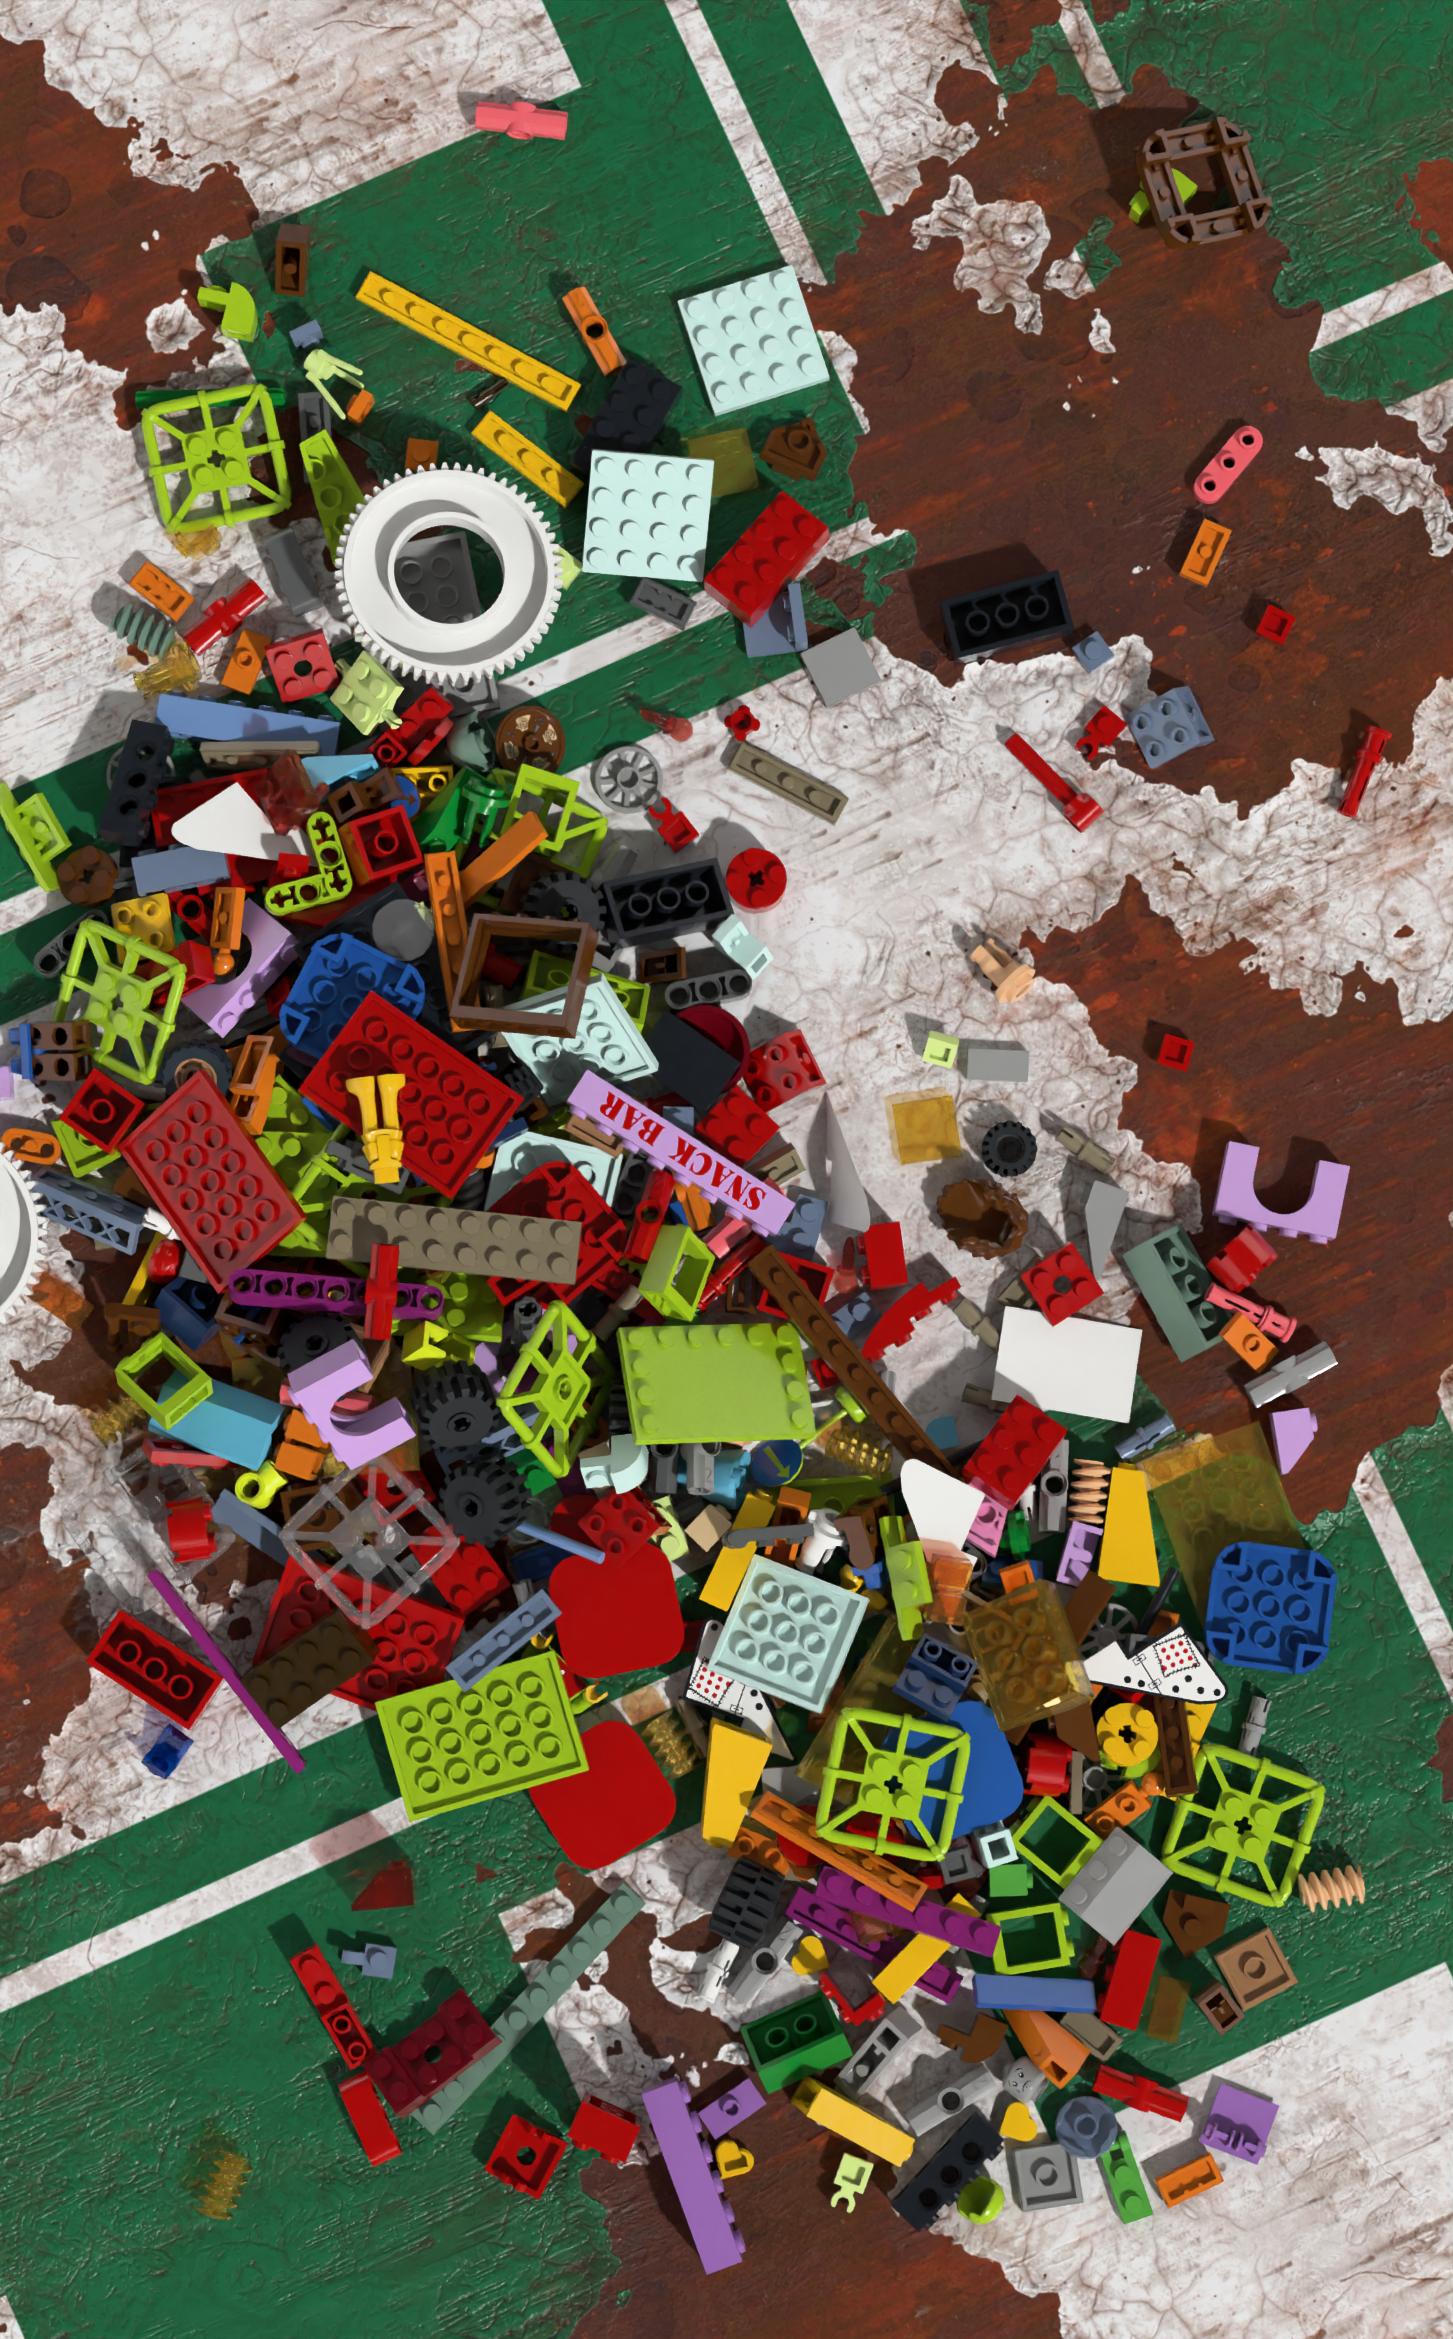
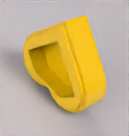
M812 1935L802 1938L799 1943V1952L795 1953L791 1961L794 1972L799 1975H808L830 1967L820 1939Z
M1021 2101L1011 2102L1005 2110L999 2134L1025 2142L1034 2139L1038 2128L1035 2121L1030 2118L1029 2108Z
M729 2139L722 2140L715 2149L721 2179L744 2174L752 2169L754 2164L752 2153L745 2148H738L734 2141Z

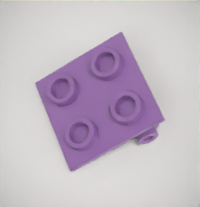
M1220 2083L1199 2143L1258 2165L1260 2157L1263 2158L1267 2146L1265 2144L1279 2105Z

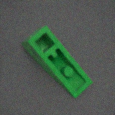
M466 765L411 824L423 856L428 853L449 851L457 843L459 835L463 832V820L469 799L461 794L463 785L468 783L470 776L487 780Z

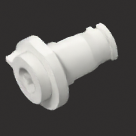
M829 1508L811 1509L808 1513L805 1524L813 1523L814 1536L806 1537L805 1543H803L801 1548V1554L794 1561L795 1566L801 1572L812 1576L816 1568L817 1572L822 1574L823 1566L830 1559L836 1546L848 1544L845 1531H837L833 1521L840 1514L839 1512Z

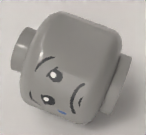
M1022 2056L1017 2061L1011 2058L1001 2071V2074L1005 2076L1002 2083L1004 2090L1023 2103H1027L1030 2100L1036 2102L1049 2084L1045 2073L1027 2056Z

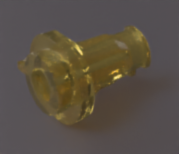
M186 641L170 648V658L155 663L140 673L139 671L133 673L137 689H143L144 691L143 698L145 701L154 694H163L182 685L189 692L199 688L198 681L202 679V672L194 653L189 649Z

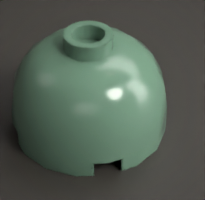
M474 712L454 722V725L448 731L446 738L447 746L444 748L447 760L451 764L454 763L458 769L461 770L466 765L477 773L482 774L500 765L493 751V730L484 717L478 719L477 715L479 713Z

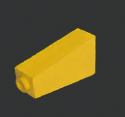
M1119 1462L1118 1468H1111L1112 1472L1109 1476L1110 1486H1108V1498H1106L1105 1505L1107 1509L1104 1512L1105 1522L1102 1526L1103 1533L1100 1540L1096 1574L1105 1580L1159 1587L1160 1577L1144 1472L1136 1471L1137 1465Z
M759 1488L755 1492L749 1490L731 1530L767 1527L777 1505V1502L772 1500L774 1496ZM756 1541L748 1542L741 1549H728L723 1545L699 1597L700 1600L726 1612L728 1611L756 1551Z
M714 1717L711 1719L700 1832L702 1838H705V1843L722 1849L723 1846L732 1848L773 1745L768 1737Z
M811 2076L802 2079L790 2100L807 2117L898 2167L913 2152L915 2139L906 2131Z

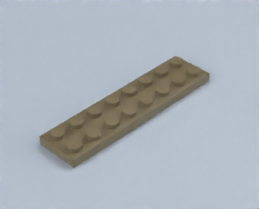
M333 1196L326 1258L371 1263L372 1243L399 1245L398 1266L575 1285L582 1222Z

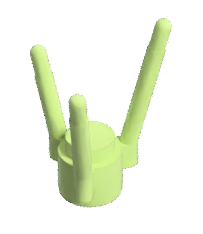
M315 349L305 360L304 368L309 371L305 377L317 387L341 419H345L346 415L319 379L327 380L334 373L359 389H363V383L338 367L357 375H362L363 371L329 355L322 349Z

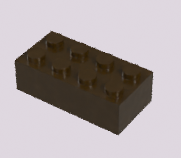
M342 1601L249 1667L239 1682L278 1730L373 1663L381 1649Z

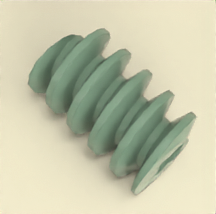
M129 602L118 611L111 622L108 632L112 633L117 629L116 634L118 638L123 639L127 636V643L130 645L138 642L137 647L140 651H144L149 647L148 655L155 657L159 654V662H164L175 645L176 637L174 635L176 627L172 626L165 631V620L162 619L155 625L153 624L155 614L152 613L144 619L145 609L141 607L134 613L132 612L134 602Z

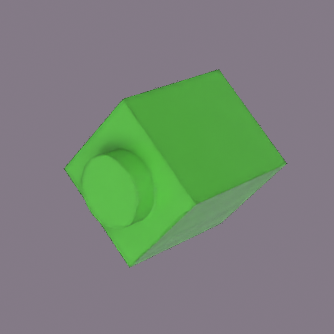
M1005 1863L988 1869V1892L990 1897L1028 1896L1027 1888H1033L1032 1869L1027 1870L1026 1863Z

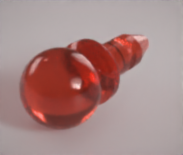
M642 709L639 711V714L646 721L663 728V734H670L677 742H685L693 734V726L685 718L676 719V716L673 714L667 718L653 710Z
M848 1237L845 1241L842 1265L836 1266L838 1273L834 1278L835 1289L844 1295L853 1293L858 1286V1279L855 1275L858 1272V1268L853 1266L855 1246L852 1237Z
M1101 1934L1098 1935V1940L1095 1941L1093 1948L1087 1949L1085 1957L1078 1963V1974L1084 1980H1095L1101 1975L1102 1964L1106 1961L1103 1954L1109 1943Z

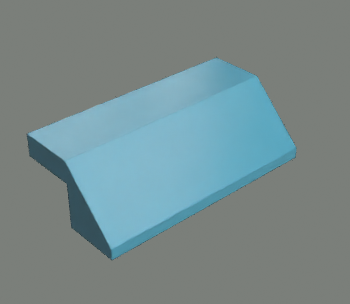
M178 1369L163 1384L157 1400L159 1406L190 1381ZM211 1379L213 1394L168 1431L154 1418L151 1417L148 1431L257 1471L272 1452V1433L287 1416V1406Z

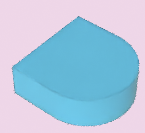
M954 1416L938 1418L928 1424L925 1433L938 1449L959 1446Z

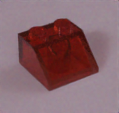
M407 1859L388 1861L386 1863L387 1867L379 1870L351 1905L352 1911L415 1905L418 1902L415 1864L408 1865Z

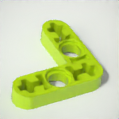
M316 812L312 814L306 826L319 874L270 888L264 902L267 911L276 916L286 915L344 899L350 893L352 888L351 875L335 822L328 813ZM316 820H321L322 824H328V827L325 829L326 840L332 837L334 841H325L320 845L316 844V842H321L322 839L320 831L313 830ZM326 848L334 849L338 854V860L332 864L325 863L320 855L322 850ZM340 866L342 867V870L337 871L338 880L346 883L342 888V892H338L336 888L330 887L333 884L334 877L332 872L326 874L325 871H333ZM305 885L313 886L317 891V897L311 901L304 900L300 895L301 887ZM289 889H294V898L298 904L293 905V899L284 901L282 908H279L277 904H271L270 901L274 900L275 894L279 893L281 898H285L291 895Z

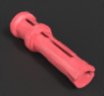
M1214 1282L1210 1284L1204 1300L1210 1301L1233 1314H1236L1237 1311L1241 1312L1251 1322L1255 1323L1259 1331L1263 1332L1266 1330L1278 1336L1279 1340L1283 1343L1290 1339L1297 1324V1318L1293 1316L1288 1318L1274 1311V1307L1270 1305L1262 1307L1218 1286ZM1225 1299H1228V1300H1230V1301H1232V1302H1234V1303H1236V1304H1238V1305H1240V1306H1242V1307H1244V1308H1246V1309H1243V1308H1241V1307H1239V1306H1237V1305H1235V1304H1233V1303H1231V1302H1229V1301H1227V1300H1225Z

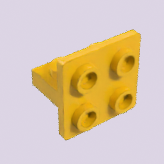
M159 893L111 905L115 929L129 936L136 935L141 937L144 943L165 953L176 948L168 894ZM116 943L119 963L124 964L127 954L126 948ZM142 955L139 956L138 960L152 961L151 959Z

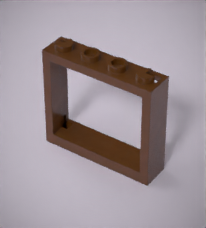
M494 911L491 914L474 913L449 1015L459 1028L575 1039L598 942V933L590 923L580 922L578 918L572 919V921H561L553 916H544L543 919H537L520 913L514 916H503ZM491 935L579 942L562 1015L474 1007Z

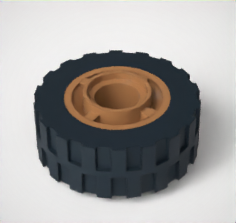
M191 1039L189 1042L181 1043L178 1048L176 1047L163 1068V1085L166 1086L167 1094L172 1096L193 1076L192 1070H206L225 1097L229 1091V1085L234 1074V1069H232L233 1063L227 1056L228 1053L224 1049L222 1050L215 1042L211 1043L206 1039Z

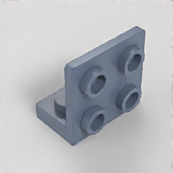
M800 583L788 584L787 592H783L752 628L743 622L747 657L791 653L808 649Z
M1189 686L1173 688L1126 715L1128 724L1151 769L1161 766L1194 747L1205 746L1215 740Z

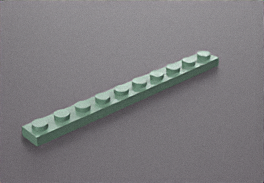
M623 1882L491 2025V2028L500 2037L502 2043L419 2106L411 2115L434 2135L646 1903Z

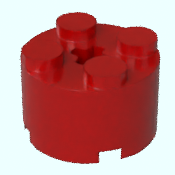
M749 848L736 855L730 862L726 871V888L730 901L741 911L749 914L770 911L781 902L785 895L787 884L786 870L781 860L772 852L759 848ZM761 876V883L763 885L756 884L754 887L750 886V877L756 878Z
M1249 1223L1239 1232L1238 1236H1235L1223 1246L1205 1266L1230 1292L1238 1294L1248 1287L1258 1277V1274L1275 1261L1279 1255L1268 1241Z
M203 1496L165 1502V1509L172 1508V1514H168L169 1516L166 1517L171 1552L178 1551L179 1555L173 1558L174 1564L212 1558V1552H217V1541L215 1532H209L208 1521L213 1519L211 1502H204Z
M1026 1732L1024 1737L1027 1738V1743H1020L1018 1752L1020 1758L1017 1763L1018 1770L1023 1779V1794L1059 1797L1061 1793H1067L1070 1779L1069 1775L1065 1774L1066 1763L1072 1759L1073 1747L1058 1738L1057 1734Z

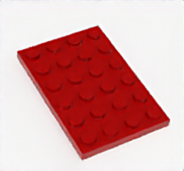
M371 990L300 1086L298 1092L359 1136H362L363 1125L359 1100L356 1095L348 1092L346 1080L374 1076L378 1129L384 1128L383 1112L377 1076L405 1074V1086L398 1090L397 1093L398 1121L400 1131L403 1132L401 1141L404 1142L399 1162L407 1170L452 1200L524 1098Z
M198 1070L117 1146L218 1294L225 1293L228 1290V1280L233 1271L243 1268L251 1269L308 1218L206 1070Z
M290 1553L252 1665L343 1601L381 1650L373 1663L329 1694L377 1712L375 1702L378 1700L443 1682L447 1672L445 1667L450 1664L467 1616L304 1554Z

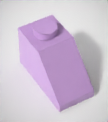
M1309 1407L1269 1414L1279 1475L1290 1472L1314 1439L1313 1432L1318 1430L1315 1413L1310 1414Z

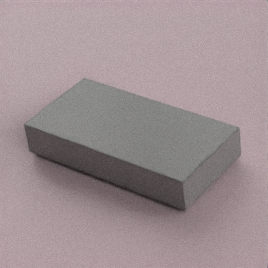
M968 1048L966 1080L1028 1082L1029 1051Z

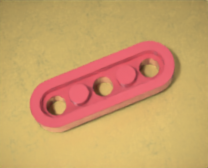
M1252 426L1239 428L1197 477L1193 492L1200 502L1204 504L1217 502L1255 458L1263 444V438L1259 430ZM1246 436L1251 437L1253 444H1244L1242 438ZM1230 459L1233 461L1234 466L1227 468L1224 466L1223 461ZM1211 482L1214 484L1215 489L1208 491L1205 489L1204 484Z

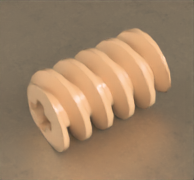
M1074 1459V1463L1082 1468L1072 1471V1475L1079 1478L1080 1481L1071 1482L1070 1487L1077 1490L1078 1493L1070 1494L1069 1499L1077 1503V1505L1067 1507V1511L1075 1515V1517L1066 1520L1087 1524L1104 1523L1105 1519L1097 1515V1512L1107 1509L1106 1506L1099 1503V1500L1108 1498V1494L1101 1491L1100 1488L1110 1486V1482L1103 1479L1102 1475L1111 1474L1112 1470L1105 1467L1103 1462Z
M1359 1864L1356 1873L1352 1866H1346L1344 1875L1339 1868H1334L1332 1878L1327 1870L1321 1871L1320 1880L1315 1872L1309 1873L1308 1882L1302 1874L1297 1875L1302 1906L1304 1907L1307 1904L1311 1912H1315L1317 1902L1320 1903L1323 1910H1327L1328 1900H1331L1336 1908H1339L1340 1898H1344L1348 1906L1352 1905L1353 1896L1357 1897L1360 1904L1364 1903L1365 1887Z

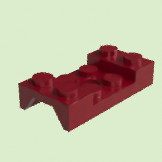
M462 1988L437 2007L439 2011L400 2042L392 2048L386 2046L362 2065L393 2111L402 2119L502 2043L500 2037L488 2025L474 2005L471 1996ZM433 2047H440V2059L437 2062L429 2063L427 2060L428 2051Z

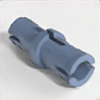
M1165 1413L1148 1426L1137 1428V1433L1120 1444L1115 1445L1114 1448L1122 1461L1126 1463L1146 1448L1148 1450L1152 1449L1154 1443L1171 1432L1176 1431V1428Z

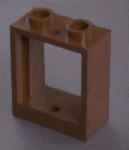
M264 1258L251 1268L255 1270L301 1274L298 1268ZM239 1282L234 1287L236 1290L244 1292L248 1283ZM300 1288V1289L297 1291V1294H298L299 1296H300V1294H301L303 1288ZM227 1290L214 1316V1319L221 1327V1331L234 1338H238L239 1335L248 1337L251 1342L260 1346H265L266 1343L278 1346L294 1309L272 1308L266 1324H258L234 1316L239 1304L231 1300Z

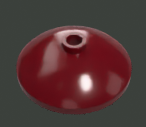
M710 1005L693 1006L675 1015L742 1063L720 1094L733 1088L745 1074L750 1061L749 1037L741 1022L728 1011Z

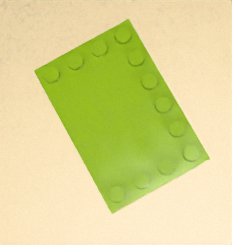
M793 1322L618 1328L616 1336L634 1445L813 1439L815 1437L816 1428L798 1328Z
M555 1649L498 1665L466 1692L462 1690L454 1679H450L375 1702L409 1822L575 1775L590 1769Z

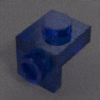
M169 1723L151 1750L144 1756L141 1763L148 1767L152 1774L166 1780L179 1766L194 1741Z

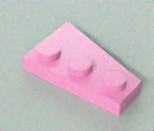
M969 1483V1486H971V1487H973V1488L979 1490V1489L976 1488L974 1485H972L971 1483ZM985 1494L966 1540L995 1558L1008 1509Z

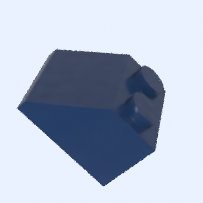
M179 1276L161 1290L151 1308L161 1309V1322L195 1352L212 1339L221 1329L214 1316L225 1293L218 1294L212 1285Z

